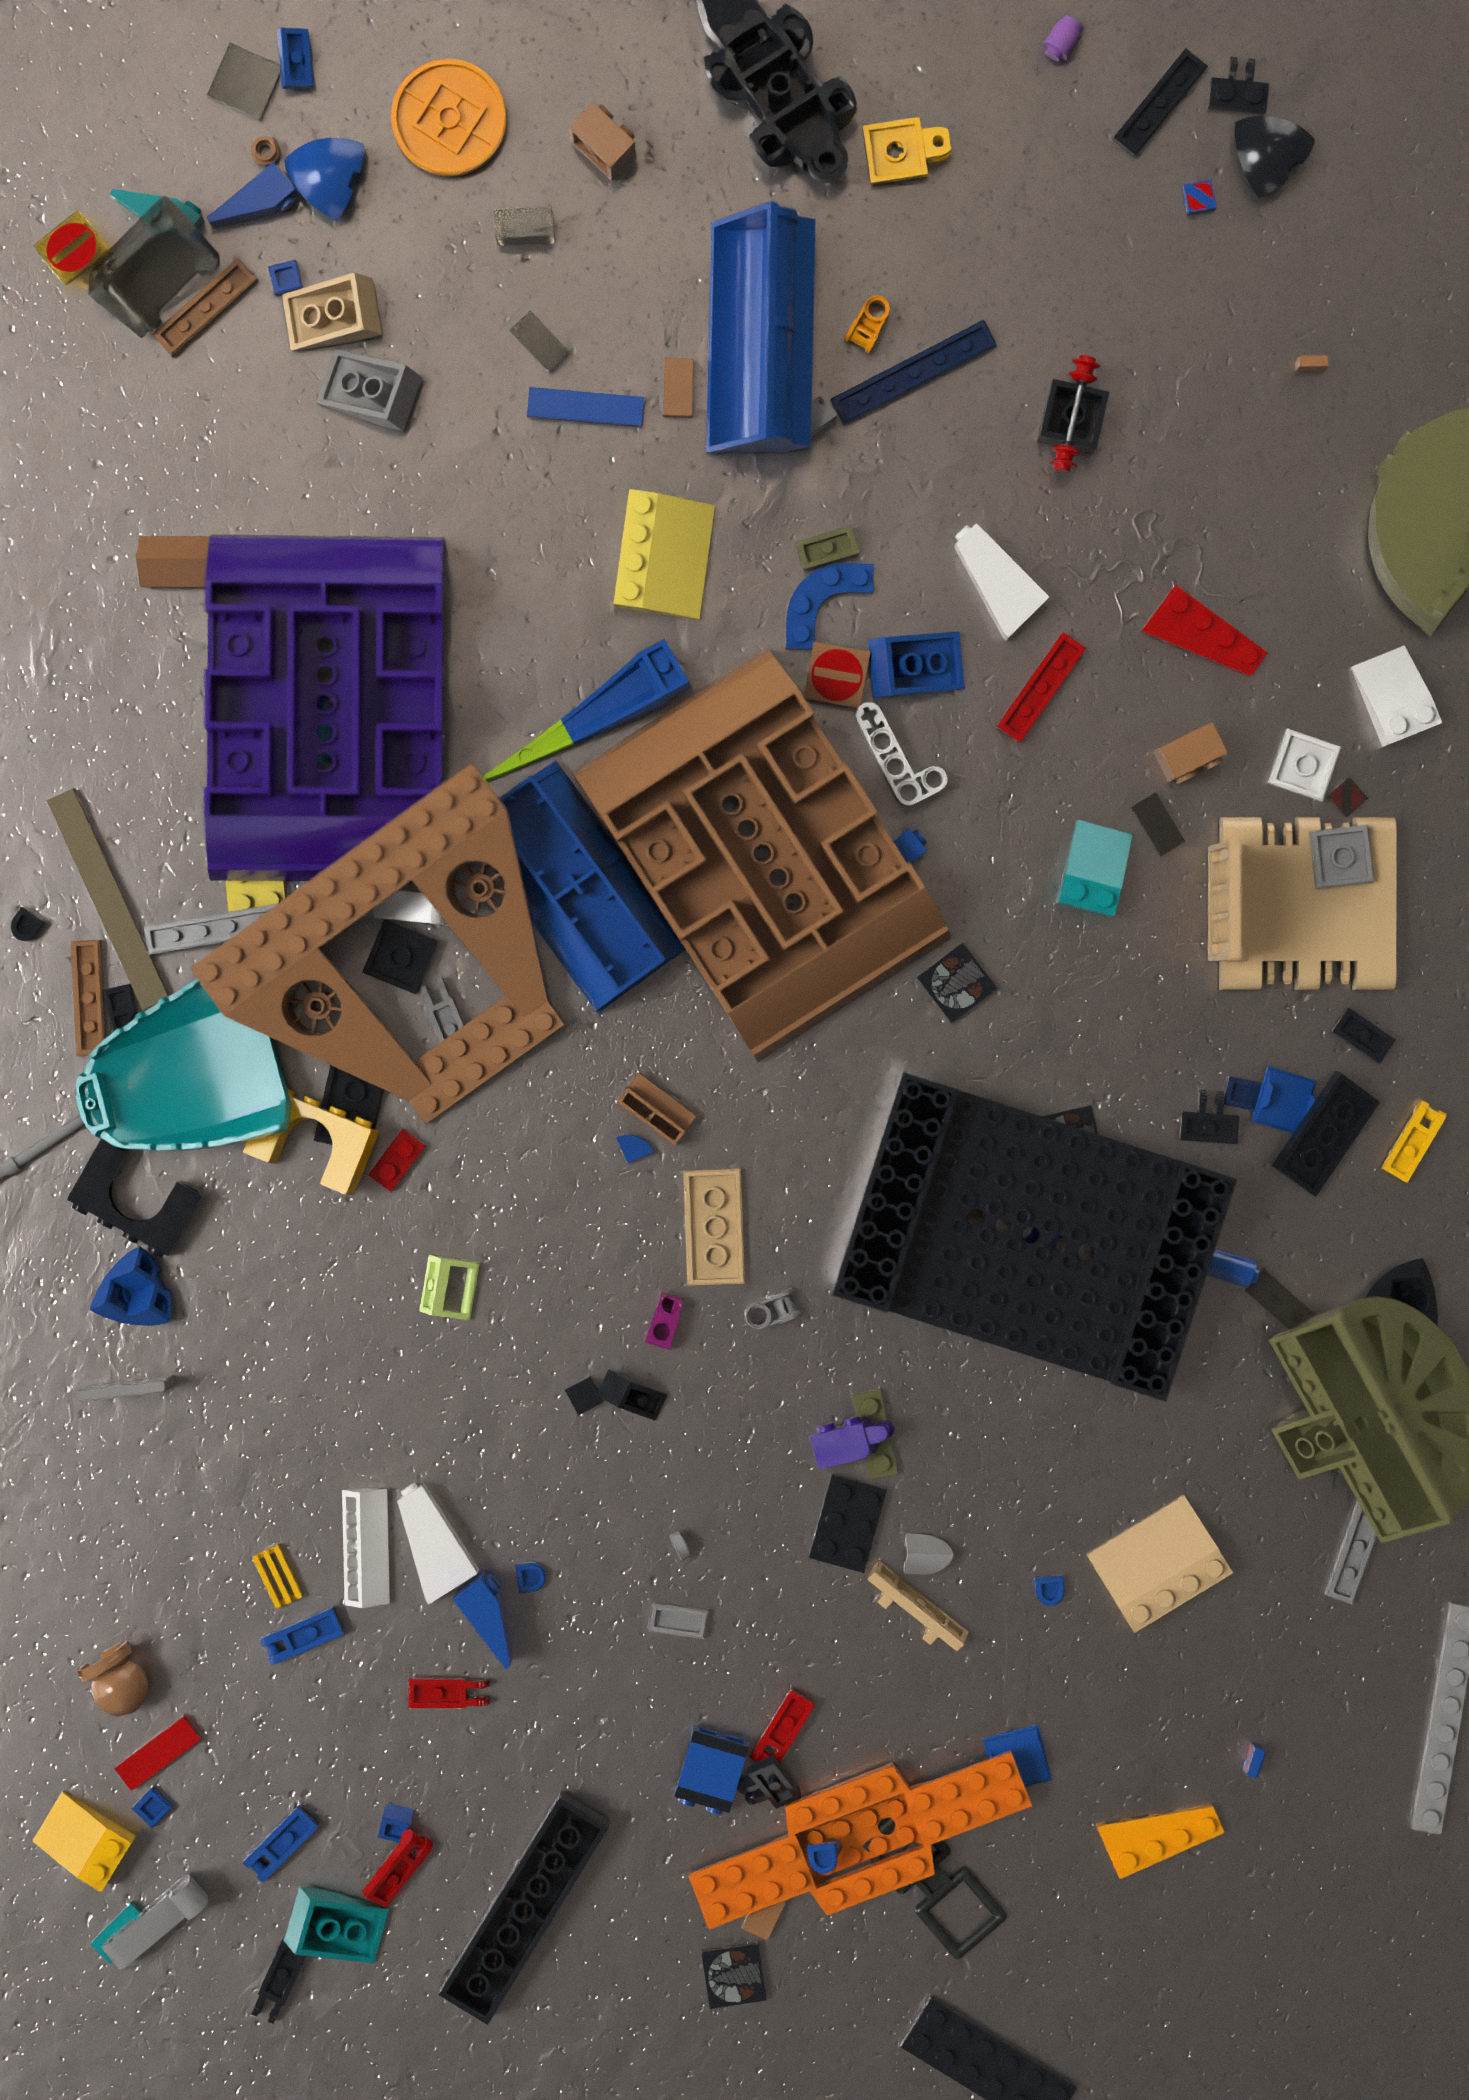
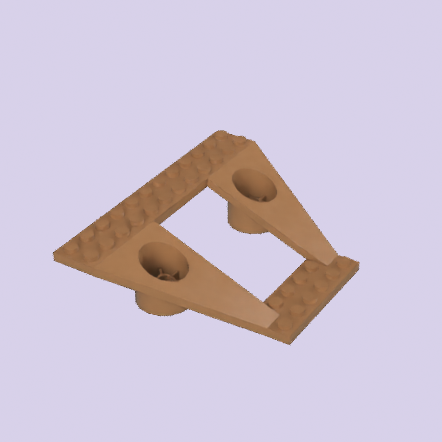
M470 763L190 968L225 1017L408 1100L425 1124L566 1024L548 998L508 810L474 763ZM481 861V873L474 874L466 863ZM487 864H490L498 871L493 877L485 874ZM462 867L470 876L466 883L455 881L458 871ZM500 875L505 883V890L496 888L494 880ZM410 881L415 883L506 995L417 1060L410 1056L320 948ZM478 882L484 885V892L479 893L477 891ZM455 885L466 887L467 896L458 901L455 894ZM494 892L505 893L502 905L499 908L491 898ZM469 898L476 901L475 912L467 911L461 904ZM488 901L495 912L490 915H479L481 902ZM304 980L319 981L318 991L312 992ZM324 983L332 988L334 992L331 994L323 992ZM301 985L307 996L304 1000L293 999L297 988ZM336 994L341 1002V1007L334 1006L335 1000L333 996ZM317 1001L321 1003V1009L316 1008ZM293 1003L303 1005L305 1013L298 1018L294 1012ZM332 1010L341 1011L337 1024L329 1016ZM306 1016L314 1019L312 1030L306 1028L300 1020ZM325 1018L332 1030L329 1032H317L318 1021Z

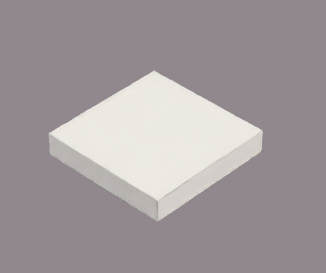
M1287 728L1267 783L1322 802L1341 747Z

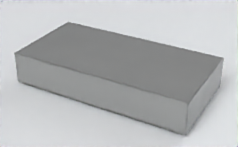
M652 1601L648 1631L705 1639L709 1610Z

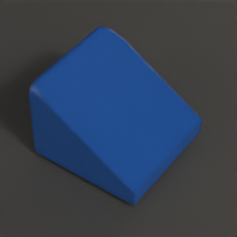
M387 1803L378 1838L400 1843L403 1832L410 1829L414 1810Z

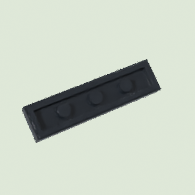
M1185 48L1113 137V141L1135 158L1204 73L1208 65Z

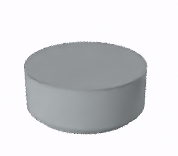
M676 1531L669 1535L680 1559L683 1561L691 1557L692 1553L681 1532Z

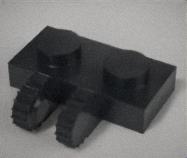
M1231 56L1227 79L1212 77L1210 80L1208 109L1265 115L1269 83L1253 81L1255 59L1251 58L1246 63L1245 80H1235L1238 58Z
M1199 1090L1197 1112L1181 1111L1179 1140L1238 1144L1240 1116L1223 1114L1224 1091L1216 1092L1214 1099L1215 1114L1205 1113L1207 1103L1206 1090Z
M773 1755L749 1765L748 1775L745 1778L742 1777L737 1786L739 1793H746L744 1798L750 1805H756V1803L768 1799L777 1809L801 1798L800 1788Z

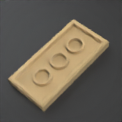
M741 1168L683 1170L687 1286L745 1284Z

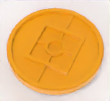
M439 59L416 68L400 84L392 103L391 124L399 148L414 165L434 175L452 177L465 175L479 169L495 155L505 136L507 113L500 89L485 71L466 61Z

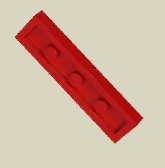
M1062 632L996 727L1020 743L1086 648Z

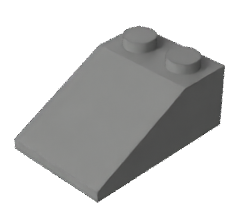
M335 349L316 403L379 426L404 431L422 377L403 364Z

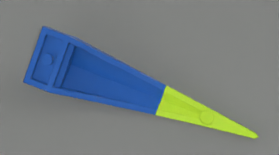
M663 639L639 652L607 682L562 719L483 775L486 781H492L666 705L667 700L691 688L687 677L666 640Z

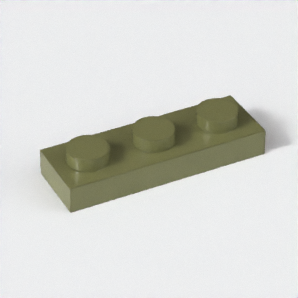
M880 1388L852 1394L856 1416H860L861 1420L871 1418L872 1424L887 1421ZM890 1437L883 1442H879L876 1452L865 1458L870 1480L898 1474Z

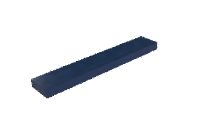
M983 319L831 398L830 401L844 426L995 348L997 344Z

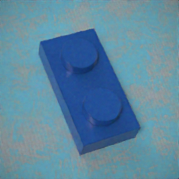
M278 29L277 37L282 89L312 88L313 80L308 29Z

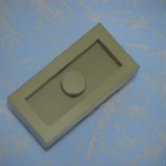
M852 526L796 541L804 571L859 555Z

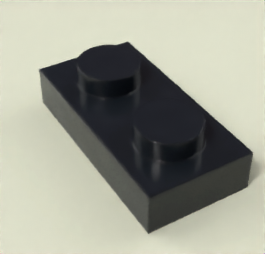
M1350 1008L1345 1009L1331 1030L1332 1033L1378 1064L1381 1063L1396 1039Z

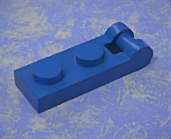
M331 1607L278 1631L269 1633L259 1638L262 1647H266L269 1656L267 1658L270 1665H274L342 1636L345 1632L334 1607ZM283 1639L287 1649L280 1651L276 1642Z
M298 1805L242 1863L248 1869L251 1867L258 1874L256 1877L263 1883L319 1827V1824ZM262 1855L271 1861L266 1866L259 1860Z

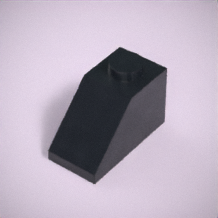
M608 1369L596 1394L617 1408L655 1421L667 1397V1394L611 1369Z

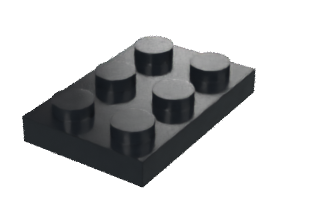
M831 1474L808 1557L864 1573L887 1489Z

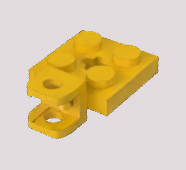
M920 117L863 125L871 185L928 177L927 164L945 161L951 155L948 129L945 127L921 129ZM940 142L943 145L940 147L934 146V143ZM892 144H897L899 149L903 148L904 152L899 154V158H893L892 155L887 154V151L891 150Z

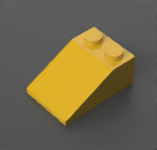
M63 1791L32 1841L75 1877L102 1892L137 1835Z

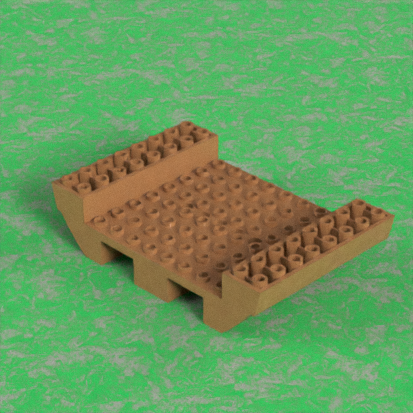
M766 648L572 771L757 1062L951 939L950 932L921 879L910 862L907 863L892 841L876 816L878 812L848 765L843 764L814 719V712L798 687ZM728 796H734L739 801V808L733 813L725 811L722 806L723 800ZM750 821L754 824L755 832L752 836L743 837L740 835L738 826L741 822ZM765 845L770 849L771 856L767 861L760 862L754 857V850L757 846ZM780 869L786 874V882L782 886H775L770 882L769 876L773 870ZM790 894H797L801 897L802 905L796 911L789 910L785 905V899Z

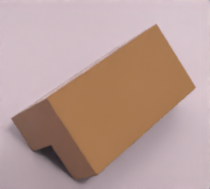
M140 536L136 555L140 587H205L210 536Z
M640 1073L617 1101L673 1145H676L696 1118L695 1114Z

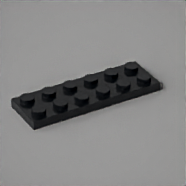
M929 1996L900 2043L902 2049L985 2100H1070L1077 2089L1076 2085L932 1996Z

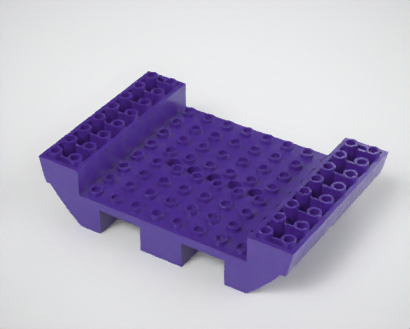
M210 535L205 573V611L208 614L207 669H204V728L207 731V787H204V829L207 870L210 881H310L442 785L444 537ZM322 638L331 639L334 643L333 650L327 654L319 652L317 649L319 640ZM322 667H329L334 672L333 679L328 683H322L317 679V672ZM322 696H328L334 702L333 708L328 712H322L317 708V701ZM323 725L330 726L334 732L333 737L328 741H321L317 737V730ZM323 754L330 755L333 758V766L329 770L319 769L316 763L319 756Z

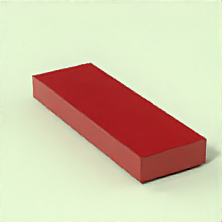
M184 1715L115 1766L114 1769L130 1791H132L200 1741L202 1737Z

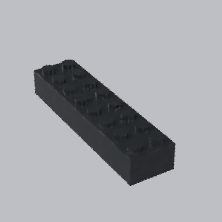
M563 1791L559 1792L441 1984L439 1996L483 2023L489 2024L607 1832L609 1819Z

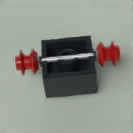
M1079 355L1078 359H1072V363L1076 365V371L1069 372V375L1076 381L1075 384L1053 379L1049 385L1037 441L1056 445L1052 447V450L1057 453L1056 458L1049 460V463L1054 465L1053 469L1056 471L1070 473L1071 469L1077 468V465L1073 463V457L1080 456L1079 451L1093 454L1097 448L1109 391L1087 387V384L1097 381V377L1093 375V370L1100 368V365L1095 363L1096 358L1091 356Z

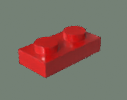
M402 1129L369 1172L368 1176L392 1192L426 1145Z

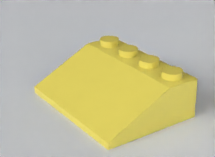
M629 489L614 596V608L700 620L715 505L655 492Z

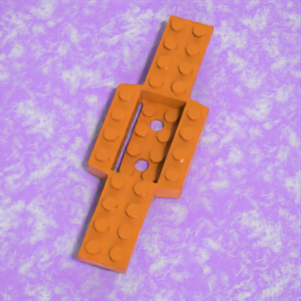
M1011 1750L934 1780L912 1786L908 1785L892 1762L786 1804L787 1834L759 1847L693 1871L688 1876L709 1930L809 1891L828 1916L935 1875L932 1844L1032 1807V1803ZM883 1818H890L895 1822V1829L892 1833L882 1834L879 1831L878 1824ZM831 1838H836L842 1844L841 1851L837 1853L838 1861L836 1867L831 1872L825 1874L814 1871L809 1864L807 1844L823 1843ZM872 1839L870 1844L867 1846L870 1851L868 1852L862 1847V1845L868 1840ZM914 1842L921 1844L820 1883L822 1877Z

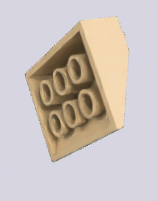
M1184 1495L1086 1554L1134 1633L1233 1574L1220 1550Z

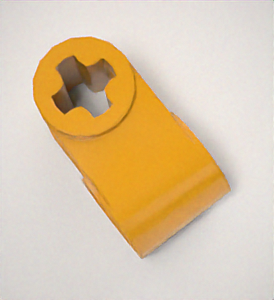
M879 295L868 298L858 317L855 318L844 341H852L863 347L867 354H870L889 316L890 305L887 299ZM873 304H880L883 306L885 313L880 317H873L868 309Z

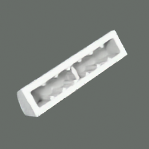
M361 1488L342 1490L345 1605L366 1608L390 1604L387 1489Z

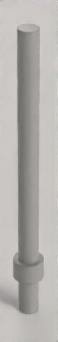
M78 1115L16 1157L10 1156L4 1160L0 1167V1180L8 1175L12 1177L21 1171L20 1167L84 1126L85 1124L81 1116Z

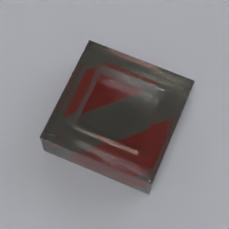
M1347 777L1327 796L1345 818L1368 799L1350 777Z

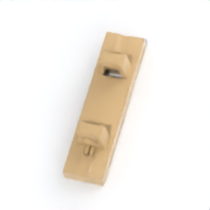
M880 1560L874 1565L867 1580L882 1591L877 1601L878 1604L887 1609L893 1601L927 1627L922 1639L930 1645L938 1637L955 1651H958L964 1645L968 1635V1631Z

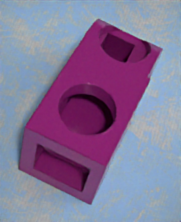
M664 1292L661 1293L645 1343L670 1350L680 1318L679 1314L684 1301L683 1298Z

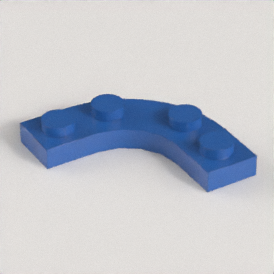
M837 563L822 567L808 575L794 591L788 606L786 650L813 649L817 610L826 599L843 593L873 594L874 564Z

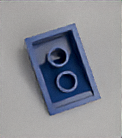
M960 632L890 636L868 640L873 698L965 689Z
M482 1571L456 1591L453 1601L503 1667L507 1669L511 1666L513 1652L502 1594L499 1590L502 1586L492 1573L488 1576L485 1571Z

